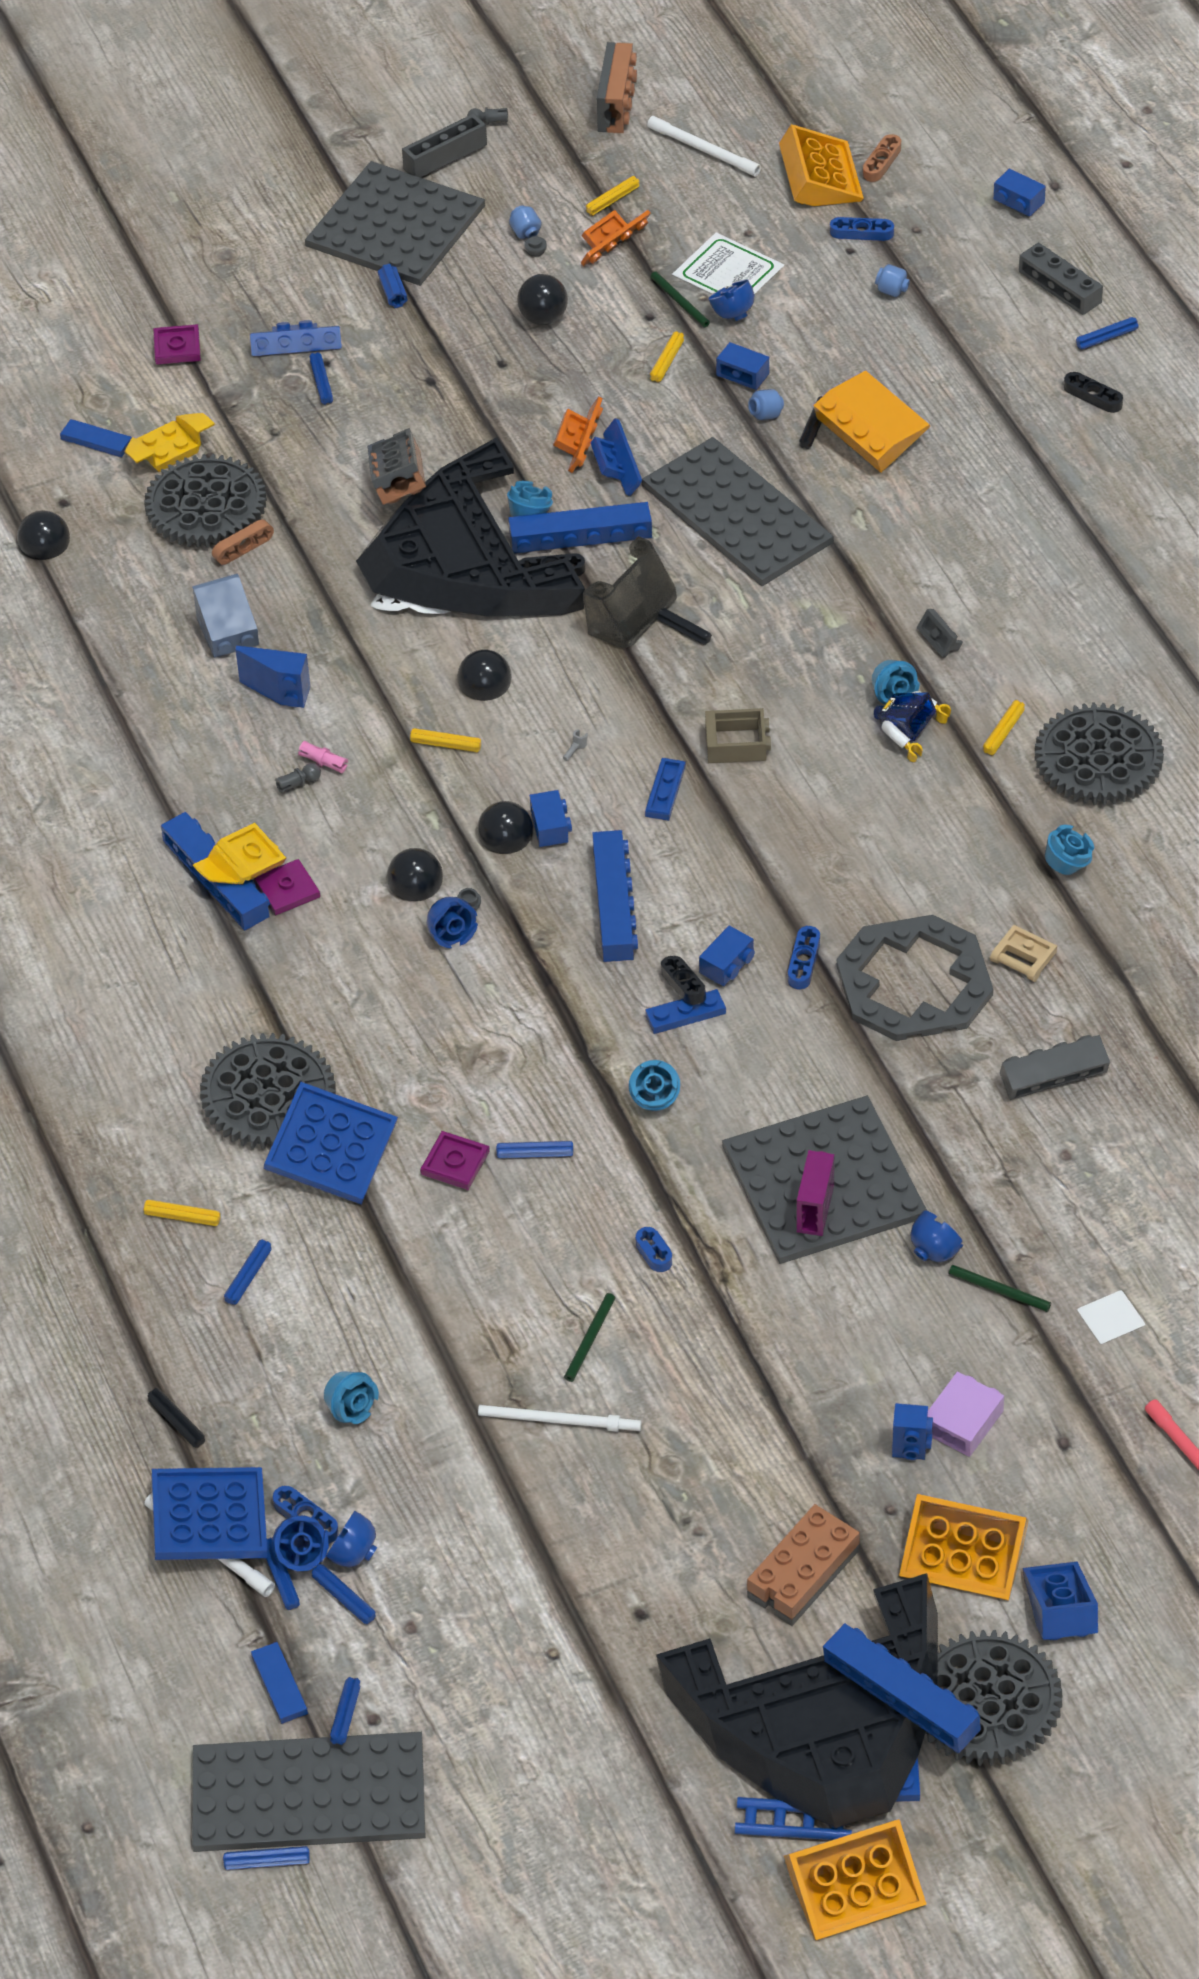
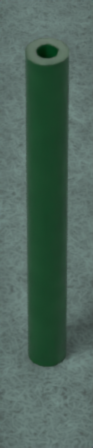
M657 271L651 274V279L703 328L710 324V321Z
M955 1265L950 1267L949 1275L1045 1312H1048L1051 1307V1302L961 1267Z
M606 1293L564 1375L567 1381L573 1382L616 1299L613 1294Z

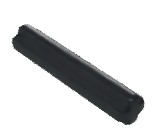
M814 408L799 439L801 448L809 449L812 446L822 423L817 419Z
M658 604L651 608L650 616L702 645H706L711 641L712 634Z
M154 1388L148 1393V1401L193 1447L198 1448L205 1443V1435L159 1388Z

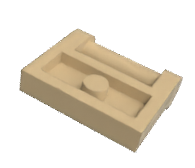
M1013 925L992 951L990 961L996 964L1000 962L1027 975V979L1036 982L1041 971L1057 953V945ZM1009 951L1033 963V965L1029 966L1004 953Z

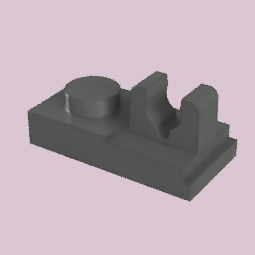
M934 609L926 610L917 629L942 657H946L950 650H959L963 641L957 640L958 636L951 630Z

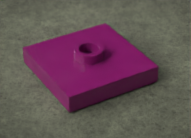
M198 324L153 328L156 365L201 361Z
M299 859L254 878V883L259 891L265 893L268 897L270 908L275 916L321 897L319 889Z
M441 1131L420 1168L421 1175L469 1190L490 1152V1147Z

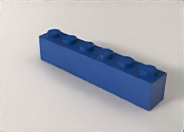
M648 502L508 517L509 534L514 554L652 538V520Z
M184 812L161 825L163 842L244 931L270 917L269 899L265 893H260L256 889L252 879L249 881L245 880L243 884L211 882L193 867V864L207 858L216 845L213 837L202 830L197 819H192L187 812Z
M622 830L592 832L603 962L634 960L633 950L638 949L637 934L632 935V930H636L635 915H630V911H634L633 896H628V892H633L632 877H627L626 875L631 873L630 858L625 859V855H629L628 840H623Z
M844 1623L823 1645L826 1663L957 1753H960L981 1730L980 1716L970 1704L965 1705L957 1700L951 1691L945 1688L941 1689L935 1685L929 1676L924 1673L919 1674L913 1670L908 1662L891 1655L882 1644H875L869 1640L860 1629H853Z

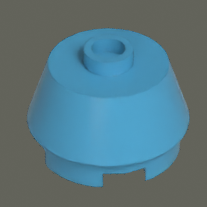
M517 481L515 486H511L510 491L507 493L509 510L513 517L547 513L553 504L551 499L552 491L546 486L543 487V490L533 487V482Z
M883 661L875 668L872 674L871 681L877 699L886 705L892 697L896 698L893 703L895 706L892 705L891 707H897L896 705L900 704V700L905 694L918 691L920 687L915 668L905 661Z
M1060 825L1056 830L1052 831L1048 836L1045 850V859L1048 865L1064 875L1074 874L1089 865L1092 861V851L1095 848L1091 838L1086 833L1082 836L1078 832L1071 830L1074 827L1072 825Z
M649 1060L637 1066L632 1072L629 1079V1092L634 1102L640 1107L651 1111L662 1110L669 1107L678 1097L680 1078L670 1064L660 1060Z
M338 1372L330 1378L324 1389L326 1405L335 1419L342 1423L351 1422L359 1424L365 1421L371 1415L368 1411L372 1407L374 1399L378 1401L379 1398L376 1383L372 1381L369 1375L363 1372Z

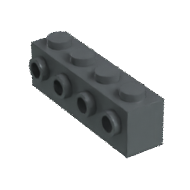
M473 113L402 148L403 169L407 173L421 178L486 146V124Z
M1039 242L1019 255V272L1080 314L1085 315L1102 303L1103 285Z
M1086 1035L1079 1038L1076 1042L1069 1044L1061 1042L1048 1050L1037 1049L1030 1052L1027 1056L1007 1058L1002 1062L1000 1076L1009 1099L1012 1100L1106 1073L1110 1060L1100 1035L1093 1037Z

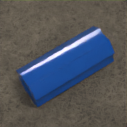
M391 264L383 265L378 270V277L388 304L394 308L402 307L408 299L397 268Z

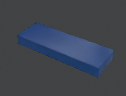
M73 419L69 420L60 433L61 440L118 457H123L126 447L132 439L131 436Z
M668 758L661 759L645 810V817L670 820L686 768V761Z
M278 1642L251 1651L252 1659L281 1724L307 1715V1707Z

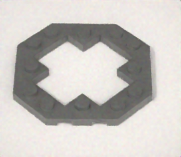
M933 914L863 926L836 959L837 970L841 976L843 990L850 1006L852 1019L895 1041L906 1040L907 1036L921 1034V1037L940 1034L945 1029L956 1028V1031L967 1029L993 996L994 989L976 935ZM920 937L959 956L950 967L949 974L968 984L946 1011L923 1001L909 1018L870 999L879 988L880 980L862 972V970L884 943L907 953Z

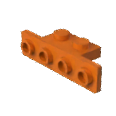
M614 210L585 230L581 236L591 246L592 250L586 253L581 264L585 266L589 262L595 263L600 259L604 251L607 253L612 251L617 246L618 241L622 240L624 242L633 234L635 229L638 231L643 229L648 224L647 219L651 212L647 210L627 224Z
M599 396L589 409L587 418L570 409H567L563 415L553 446L573 455L568 469L571 473H573L577 466L581 467L587 455L584 454V451L586 452L590 446L592 439L589 437L593 435L597 427L595 420L599 418L603 410L600 407L603 398Z

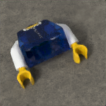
M929 692L896 693L892 695L885 706L877 705L875 707L874 718L880 720L882 730L896 744L908 750V760L916 762L917 756L915 753L922 756V746L918 743L911 744L909 741L916 740L935 713L936 720L939 723L945 724L948 717H950L951 708L947 704L937 705V701L931 698Z

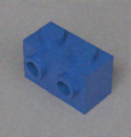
M1009 168L994 182L993 199L1030 217L1045 203L1046 185Z
M731 342L727 344L716 358L717 376L757 390L770 374L769 356Z
M559 790L530 794V812L539 847L568 843V832H572L570 817H565V814H567L566 800L560 798Z
M729 925L699 956V973L724 987L730 980L736 978L739 970L745 964L750 963L755 954L754 939Z
M895 1403L892 1457L908 1460H925L926 1449H931L933 1417H928V1406Z

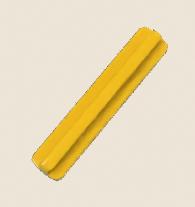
M631 176L586 204V212L591 216L595 215L640 186L639 179Z
M675 331L671 335L650 372V379L652 381L660 382L684 341V334L682 332Z
M1018 700L1012 702L984 743V753L989 755L996 753L1024 712L1025 704Z
M413 728L410 733V741L413 743L479 752L481 748V739L477 737Z
M150 1199L146 1200L144 1204V1214L211 1226H218L221 1218L220 1212L216 1210Z

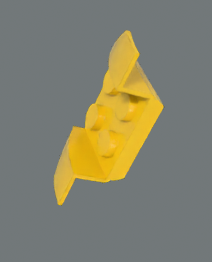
M204 413L176 416V421H171L138 438L132 437L125 453L136 464L147 459L160 472L161 469L168 468L169 464H176L177 460L181 462L185 457L189 458L197 454L201 446L200 432L214 426L215 423Z
M253 823L221 838L213 847L208 857L193 864V867L208 881L243 884L245 880L249 881L281 866L286 857L259 826Z

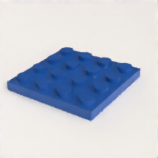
M300 1082L266 1158L263 1169L362 1205L396 1126L398 1117Z
M262 1467L152 1469L155 1560L267 1558Z

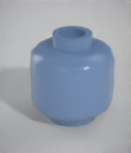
M523 205L516 207L511 212L509 224L516 236L520 239L537 236L542 223L532 207Z
M891 264L886 265L884 268L881 267L875 279L878 290L893 297H898L901 292H906L910 280L907 279L906 270Z
M774 389L758 390L753 393L748 402L749 411L757 420L775 419L780 415L784 407L783 398Z

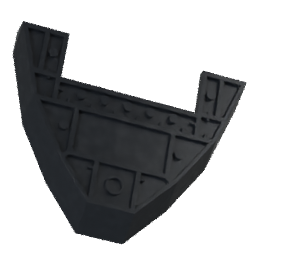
M497 437L441 467L425 482L426 487L419 493L410 495L400 505L356 560L373 593L428 608L487 617L564 615L584 609L585 587L568 558L525 569L522 568L474 483L514 474V466Z
M927 1573L873 1589L875 1600L889 1636L872 1640V1642L882 1644L891 1655L897 1659H904L913 1670L919 1674H926L938 1686V1612ZM710 1638L656 1654L659 1673L669 1699L718 1758L775 1799L783 1801L833 1828L891 1812L919 1756L926 1731L826 1663L824 1655L726 1684Z

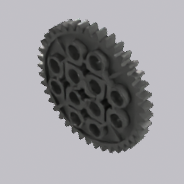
M203 454L201 459L193 455V460L191 461L185 457L184 463L177 460L175 467L170 464L168 465V471L161 469V475L156 474L155 480L150 481L151 486L147 487L144 500L148 522L151 523L152 528H156L158 534H163V538L170 536V542L178 539L179 545L186 541L187 547L196 543V547L199 548L201 543H204L206 548H208L210 543L216 545L219 541L261 520V514L265 513L264 508H266L267 497L263 479L259 478V473H254L253 467L248 469V464L241 465V460L239 459L233 462L231 456L224 460V455L216 459L214 454L210 458Z
M1092 702L1091 708H1088L1083 703L1082 709L1074 705L1072 712L1066 708L1064 709V715L1056 713V719L1051 717L1049 718V724L1044 723L1043 730L1039 731V736L1036 738V768H1039V775H1044L1043 781H1050V788L1057 786V793L1065 791L1066 798L1074 795V801L1083 798V804H1086L1089 799L1092 800L1093 805H1096L1098 800H1101L1103 805H1106L1107 800L1116 804V799L1119 798L1122 802L1126 801V796L1134 799L1135 793L1142 795L1143 789L1149 790L1150 784L1155 783V777L1159 778V773L1162 771L1164 746H1162V739H1159V732H1154L1153 725L1148 726L1147 719L1141 721V714L1133 716V710L1125 713L1123 706L1116 710L1115 704L1106 708L1105 703L1097 707L1095 702Z
M261 1033L260 1039H256L252 1034L250 1041H247L244 1037H241V1044L232 1041V1049L224 1046L223 1053L216 1052V1059H210V1066L205 1067V1074H202V1083H200L202 1109H205V1117H209L210 1125L215 1124L217 1132L223 1130V1137L231 1135L233 1143L241 1139V1146L251 1142L252 1149L259 1143L261 1149L264 1150L267 1144H270L272 1147L300 1082L336 1094L334 1073H331V1066L326 1065V1058H320L319 1051L312 1052V1045L304 1048L303 1040L295 1044V1037L292 1036L286 1041L285 1034H282L279 1039H276L274 1033H271L269 1038H266L264 1033Z
M981 1630L980 1637H976L975 1633L970 1631L969 1639L959 1634V1642L956 1643L955 1640L950 1638L949 1647L943 1644L939 1645L938 1687H948L946 1689L951 1691L957 1700L965 1705L970 1704L979 1713L981 1730L977 1733L980 1736L974 1737L960 1753H957L926 1731L925 1734L928 1735V1742H935L937 1750L945 1747L946 1756L955 1752V1759L957 1761L964 1755L966 1756L967 1764H970L973 1758H977V1763L981 1766L984 1759H988L990 1766H993L996 1758L999 1759L1001 1764H1005L1006 1756H1009L1013 1762L1016 1761V1753L1026 1757V1748L1036 1751V1742L1044 1744V1735H1052L1051 1727L1057 1726V1718L1061 1716L1060 1708H1062L1063 1698L1061 1679L1058 1678L1057 1669H1053L1052 1660H1046V1653H1038L1037 1645L1029 1648L1028 1639L1019 1643L1017 1634L1010 1640L1006 1631L1001 1637H997L996 1630H993L990 1636H987L985 1630ZM1001 1658L1003 1660L996 1661L994 1659ZM1025 1671V1672H1027V1673H1025V1674H1020V1673H1018V1672ZM1004 1692H1011V1694H1009V1695H1005V1694H1002V1693H1004ZM1035 1705L1036 1707L1028 1708L1027 1706ZM988 1713H996L993 1716L986 1715ZM1013 1726H1019L1020 1728H1018V1729H1013V1728H1011V1727H1013Z

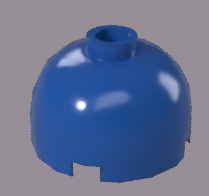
M744 279L732 283V286L727 289L724 287L713 293L709 297V301L715 313L725 319L734 318L735 321H738L748 315L747 311L751 309L754 303L755 294L749 280Z
M444 897L436 901L428 911L426 921L428 931L434 940L445 948H452L451 945L460 942V946L464 945L473 937L477 930V912L467 901L461 898Z
M923 1211L912 1225L910 1237L912 1244L915 1246L914 1253L923 1261L930 1259L934 1262H945L960 1251L963 1247V1244H961L963 1241L957 1232L945 1221L942 1224L935 1221L937 1216L929 1211Z
M354 1511L326 1557L342 1567L357 1566L363 1559L369 1561L377 1549L373 1545L376 1531L372 1522L361 1513Z
M305 1515L292 1516L282 1521L275 1529L272 1537V1550L276 1559L285 1568L294 1571H309L313 1569V1567L324 1560L329 1548L326 1530L316 1519Z

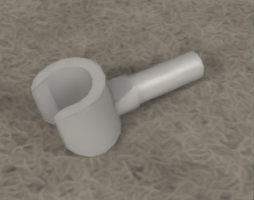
M579 729L573 732V743L563 756L565 761H568L577 749L587 746L588 733L583 737H579Z

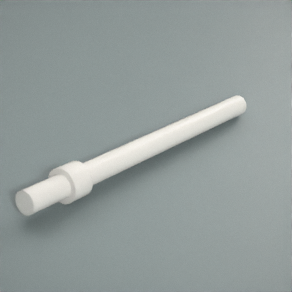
M479 1405L478 1416L607 1428V1431L619 1432V1429L641 1431L642 1425L641 1420L622 1419L619 1415L601 1417Z

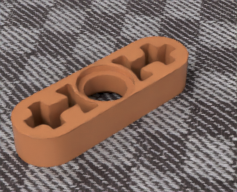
M889 134L882 138L863 165V178L865 180L876 182L883 177L901 152V138L899 136ZM883 156L887 157V159L881 160L877 159V157Z
M258 520L217 543L212 550V556L221 565L228 564L269 541L273 536L274 528L266 520Z

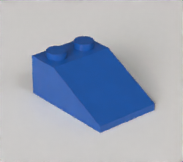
M236 646L240 683L280 705L305 707L311 687L307 654Z
M1078 1561L1023 1568V1576L1035 1623L1043 1640H1058L1071 1636L1085 1637L1089 1634L1098 1633V1603Z

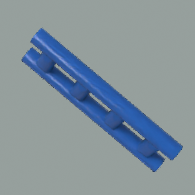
M737 1797V1809H745V1822L735 1823V1834L834 1840L852 1834V1830L843 1829V1826L838 1828L832 1827V1829L815 1828V1818L777 1799ZM757 1810L774 1811V1824H756ZM786 1812L803 1813V1827L785 1826Z

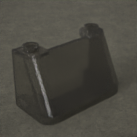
M640 536L629 546L631 556L637 558V560L613 585L597 581L583 592L588 635L619 648L632 646L660 616L658 614L659 611L664 608L668 609L677 598L676 587L653 544Z

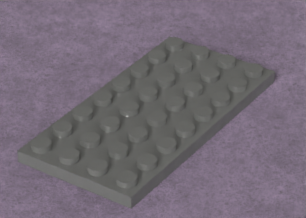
M714 437L642 478V486L761 586L766 585L834 543V536Z
M422 1731L347 1736L343 1745L333 1744L330 1741L331 1737L193 1745V1852L426 1838Z

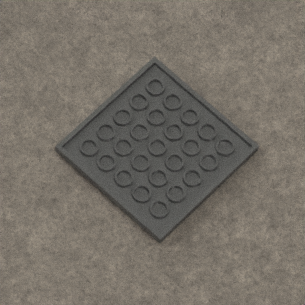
M370 161L306 237L305 246L375 271L381 269L383 265L391 264L397 268L401 280L421 286L483 210L485 199Z
M868 1095L722 1140V1147L779 1264L915 1222L923 1211H927ZM808 1150L835 1154L834 1189L823 1236L797 1232V1197Z

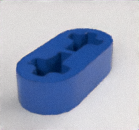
M652 1227L639 1229L635 1237L636 1247L649 1267L656 1272L669 1270L672 1266V1252L661 1235ZM647 1240H652V1245ZM656 1253L659 1255L661 1259L665 1258V1260L661 1261L660 1259H656Z

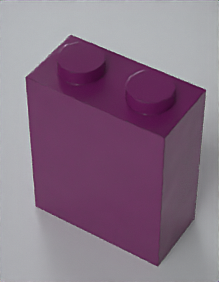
M808 1150L797 1197L798 1233L823 1236L834 1189L835 1154Z

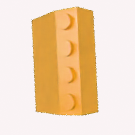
M791 124L779 142L794 201L810 206L862 202L864 198L848 141Z
M866 370L832 388L813 405L817 419L880 473L930 428L929 423Z
M917 1494L899 1576L912 1578L927 1573L929 1582L932 1584L1009 1600L1029 1520L1022 1516Z
M900 1819L784 1855L792 1885L815 1940L927 1905Z

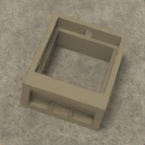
M764 708L705 711L708 763L766 761V751L771 750V737L766 736V733L770 732L769 718H764ZM758 729L759 742L717 744L716 731Z

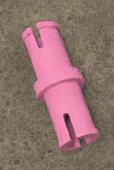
M303 741L299 747V750L302 751H299L298 755L315 761L318 766L323 767L324 765L339 773H343L347 768V764L344 763H348V759L331 753L328 748H320L307 741Z

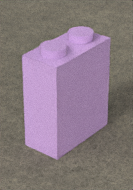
M957 1371L928 1410V1417H933L932 1438L970 1457L1004 1410V1395L995 1388H989L977 1382L973 1377L965 1376Z

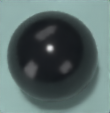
M537 274L528 278L521 285L517 302L521 314L528 321L538 325H548L562 317L567 308L568 295L564 285L557 278L548 274Z
M40 510L29 514L20 523L17 541L21 551L26 556L36 560H48L61 555L67 549L70 542V532L66 522L59 515L51 511Z
M481 649L470 653L463 659L458 669V683L462 692L475 700L487 701L499 698L507 692L511 684L512 674L508 662L501 654L493 650Z
M499 801L488 806L483 811L478 821L477 831L479 839L485 848L499 854H511L522 850L528 845L533 834V824L530 815L522 806L511 801Z
M409 848L401 851L392 859L387 870V881L393 894L400 899L422 901L434 896L439 891L443 881V871L440 862L432 853L421 848Z

